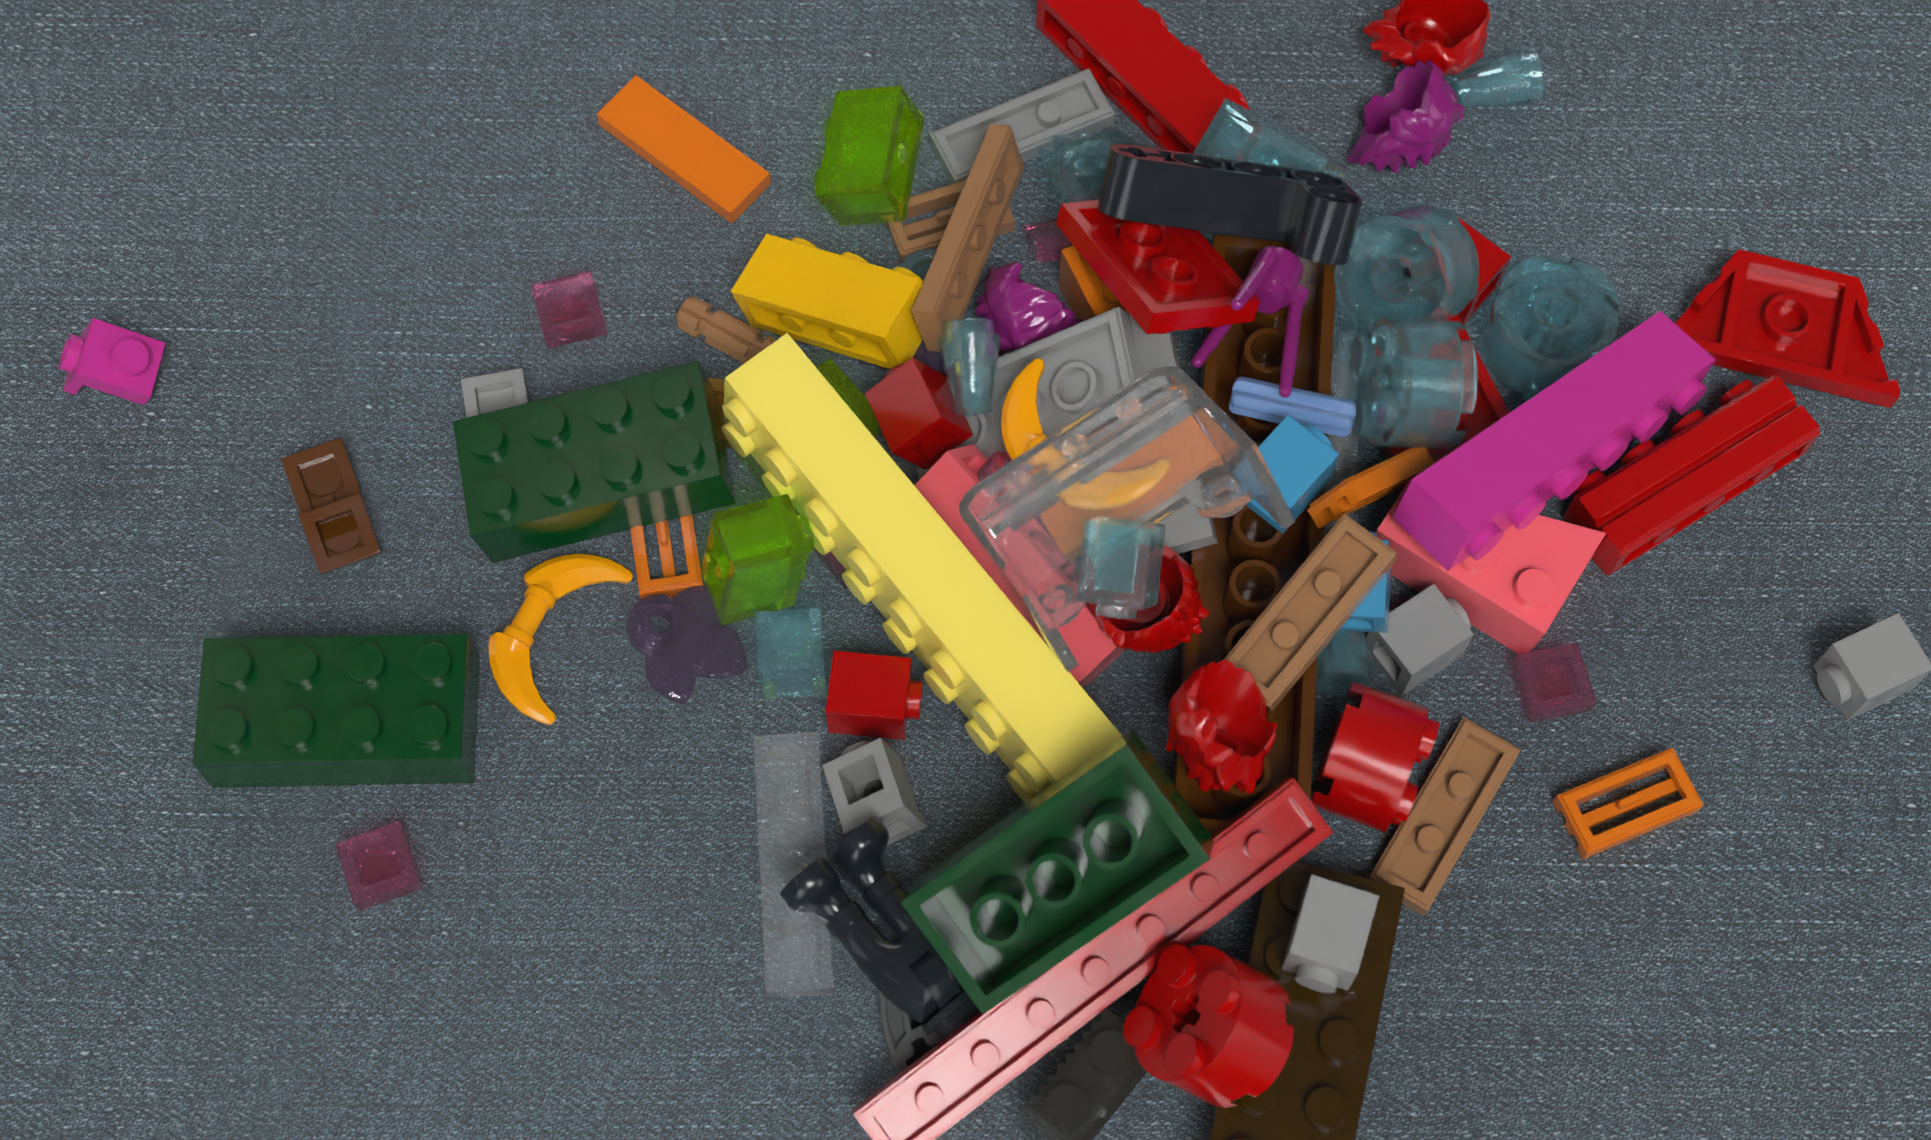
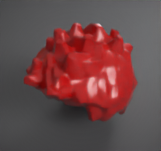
M1402 0L1394 8L1383 11V19L1372 21L1363 28L1364 34L1369 35L1375 40L1370 43L1371 50L1380 51L1382 62H1390V66L1393 68L1398 65H1410L1414 68L1418 61H1422L1425 64L1430 60L1441 69L1444 76L1458 75L1484 56L1483 48L1487 41V27L1491 19L1490 5L1483 0Z
M1146 541L1144 544L1134 545L1132 548L1127 546L1120 547L1116 556L1105 552L1093 556L1092 578L1080 581V586L1087 598V607L1092 616L1097 619L1099 628L1113 641L1115 646L1124 650L1156 653L1172 649L1181 642L1190 643L1193 633L1198 635L1202 633L1201 619L1207 618L1209 611L1202 606L1203 601L1199 597V582L1194 575V568L1167 545H1158Z
M1226 659L1217 663L1213 661L1193 671L1171 697L1166 724L1169 730L1166 749L1168 752L1175 749L1176 753L1182 756V763L1188 767L1186 776L1192 780L1196 779L1198 787L1202 791L1207 792L1210 788L1218 791L1222 787L1223 791L1228 792L1233 785H1236L1240 791L1250 794L1253 793L1257 780L1262 777L1264 756H1267L1272 748L1278 724L1267 720L1265 698L1257 686L1251 671H1245L1242 667L1235 668L1234 663Z

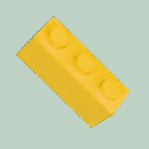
M766 234L730 291L752 327L781 336L788 333L794 340L884 368L892 369L913 358L923 341L911 311L924 282L917 274L902 267H895L891 270L870 264L854 253L844 252L839 255L818 249L815 245L802 238L787 240Z

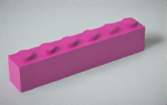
M1659 311L1414 477L1392 518L1447 571L1468 556L1477 561L1487 555L1498 544L1506 529L1514 525L1518 530H1521L1529 525L1544 509L1546 501L1554 495L1560 500L1570 496L1582 484L1588 475V471L1596 466L1601 471L1608 469L1621 457L1627 449L1629 442L1637 438L1641 443L1650 439L1663 426L1671 412L1675 410L1680 415L1688 412L1705 394L1707 387L1702 381L1716 359L1665 314Z

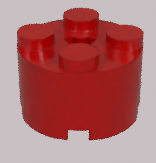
M1352 681L1345 697L1356 700V705L1346 704L1344 713L1338 712L1315 778V782L1327 785L1325 794L1315 791L1311 794L1310 801L1317 809L1385 833L1390 823L1399 826L1401 822L1406 823L1418 791V785L1408 782L1414 762L1420 764L1422 759H1428L1437 737L1440 722L1428 718L1429 708Z
M1175 944L1164 950L1159 957L1157 969L1145 984L1136 1008L1126 1017L1123 1034L1125 1041L1134 1047L1140 1064L1149 1074L1209 1104L1226 1108L1237 1106L1231 1101L1239 1099L1246 1094L1257 1097L1272 1085L1282 1071L1293 1044L1294 1026L1286 1023L1284 1002L1289 1005L1291 1003L1288 993L1279 982L1214 947L1205 945L1186 947L1181 944Z

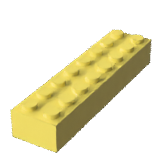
M788 333L725 377L724 405H722L726 424L722 426V431L730 445L741 457L745 458L750 454L766 472L761 477L771 495L782 506L791 503L805 520L801 525L811 544L822 555H826L830 551L846 570L842 573V578L852 594L864 605L870 601L873 602L887 619L882 625L893 644L904 654H908L912 650L928 669L923 673V676L930 689L943 703L955 702L969 719L965 723V728L971 739L985 754L990 755L993 751L996 752L1010 769V772L1006 774L1010 786L1025 803L1122 736Z

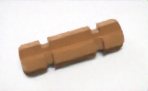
M688 297L676 315L677 326L680 330L695 338H699L701 335L705 336V343L742 363H746L777 340L771 336H767L765 339L761 338L762 331L722 310H717L713 313L711 311L712 305L697 297Z

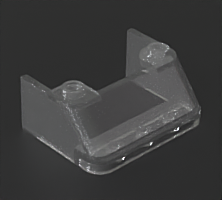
M1171 366L1157 368L1142 375L974 485L964 495L959 506V513L975 540L1030 623L1067 672L1079 664L1057 628L1073 621L1087 601L1088 590L1079 574L1181 507L1189 504L1202 517L1225 518L1236 514L1245 504L1255 499L1283 529L1295 523L1256 443L1182 369Z

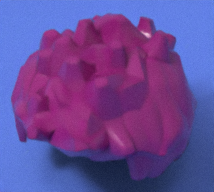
M1428 60L1425 64L1422 61H1418L1414 68L1410 65L1405 66L1403 70L1398 72L1392 91L1383 97L1378 95L1371 96L1370 102L1363 107L1365 126L1358 134V141L1348 157L1350 163L1358 162L1361 166H1364L1366 163L1371 162L1376 171H1382L1389 165L1393 173H1398L1401 165L1403 167L1409 166L1411 169L1418 167V160L1425 166L1428 165L1431 158L1439 155L1443 147H1447L1451 138L1452 126L1464 118V107L1458 103L1457 94L1449 83L1444 80V74L1433 61Z
M1017 261L1004 266L993 265L989 268V275L981 281L985 285V293L977 297L978 306L975 308L977 317H984L978 329L982 333L989 332L987 338L989 346L998 350H1007L1005 354L1084 321L1082 319L1075 320V313L1066 308L1065 302L1059 301L1056 294L1041 289L1035 284L1026 283L1022 278H1019L1018 275L1023 265Z

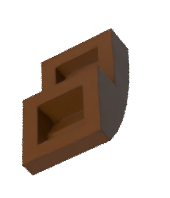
M341 437L281 458L300 511L298 515L321 575L382 554L361 487L346 445Z

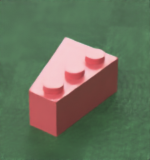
M1408 480L1375 532L1379 540H1389L1390 548L1397 552L1398 559L1391 567V575L1419 593L1435 584L1445 598L1451 597L1462 606L1472 626L1525 658L1547 632L1606 533L1538 515L1529 525L1521 530H1518L1514 525L1506 529L1498 544L1483 558L1476 561L1471 556H1468L1447 571L1392 518L1411 482Z

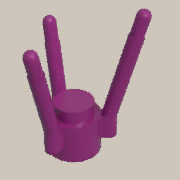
M1269 246L1258 252L1243 281V285L1231 301V308L1235 311L1241 310L1253 294L1260 300L1257 309L1259 312L1271 314L1279 311L1280 308L1288 307L1279 384L1280 396L1287 398L1291 395L1295 375L1302 310L1310 291L1299 284L1304 273L1303 263L1289 250ZM1233 324L1212 328L1191 360L1193 367L1199 368L1204 364Z

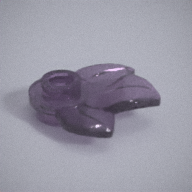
M693 586L680 593L674 599L663 595H653L641 599L634 605L626 623L627 635L634 648L645 655L646 678L659 694L684 705L692 695L696 684V677L725 679L742 675L746 671L747 660L742 643L735 633L727 627L739 613L742 606L741 602L732 594L722 589L709 586ZM656 616L663 617L669 622L671 630L666 633L656 632L651 628L649 619Z

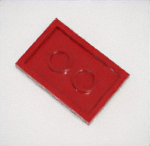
M1099 200L1061 203L1056 225L1146 334H1166L1171 331L1204 327L1217 328L1223 325L1254 321L1260 300L1253 294L1241 310L1235 311L1231 308V301L1244 282L1198 230L1114 218L1098 210Z

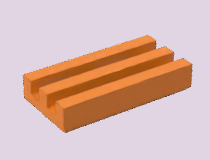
M1417 445L1344 480L1309 504L1310 508L1307 511L1317 528L1320 529L1340 519L1344 513L1349 515L1397 491L1408 480L1411 481L1418 474L1435 464L1425 446L1420 447Z
M693 514L680 517L688 574L676 576L668 520L655 523L663 578L651 580L643 525L630 529L641 602L653 601V596L666 594V598L679 596V592L691 590L692 594L704 592Z
M1673 748L1558 794L1552 801L1558 813L1562 812L1567 821L1564 826L1569 836H1575L1579 844L1576 849L1582 860L1692 815L1704 806ZM1664 769H1667L1671 777L1668 780L1583 815L1578 807L1579 804ZM1679 792L1682 800L1593 836L1590 830L1594 826Z

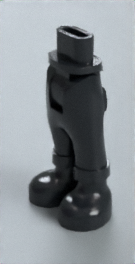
M875 816L862 823L844 838L832 852L829 862L824 857H821L797 874L783 888L780 896L789 908L801 913L814 912L828 920L825 925L826 929L835 940L838 939L857 966L876 988L900 1010L923 1023L922 1029L927 1036L936 1030L944 1040L977 1015L980 1010L900 903L907 891L902 887L901 881L893 872L886 874L881 856L887 846L889 833L885 825ZM838 873L862 894L863 901L872 911L875 910L892 932L895 940H889L874 925L856 900L851 901L841 886Z

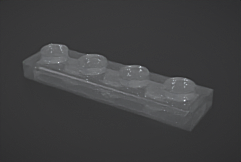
M819 732L753 736L767 999L834 994L831 934L825 927L828 920L814 912H797L789 908L780 896L783 888L808 865L821 857L827 860Z

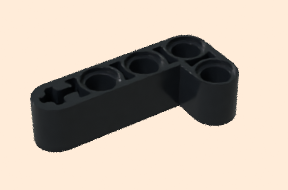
M1113 144L1109 147L1098 210L1108 216L1122 220L1285 242L1294 254L1306 260L1328 265H1344L1348 263L1362 199L1340 178L1321 172L1136 145Z

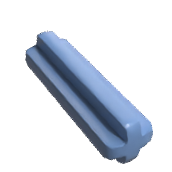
M1241 376L1237 377L1233 383L1229 410L1233 414L1279 424L1287 415H1290L1303 426L1311 425L1325 434L1344 438L1349 436L1352 431L1356 416V403L1349 399L1293 387L1291 395L1283 398L1279 394V384Z

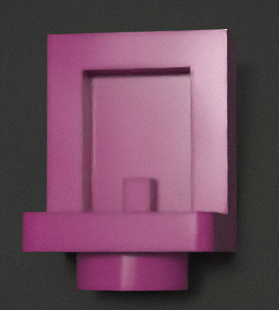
M92 318L79 336L70 334L63 347L58 364V369L67 371L63 391L76 395L84 385L145 405L152 395L165 342Z

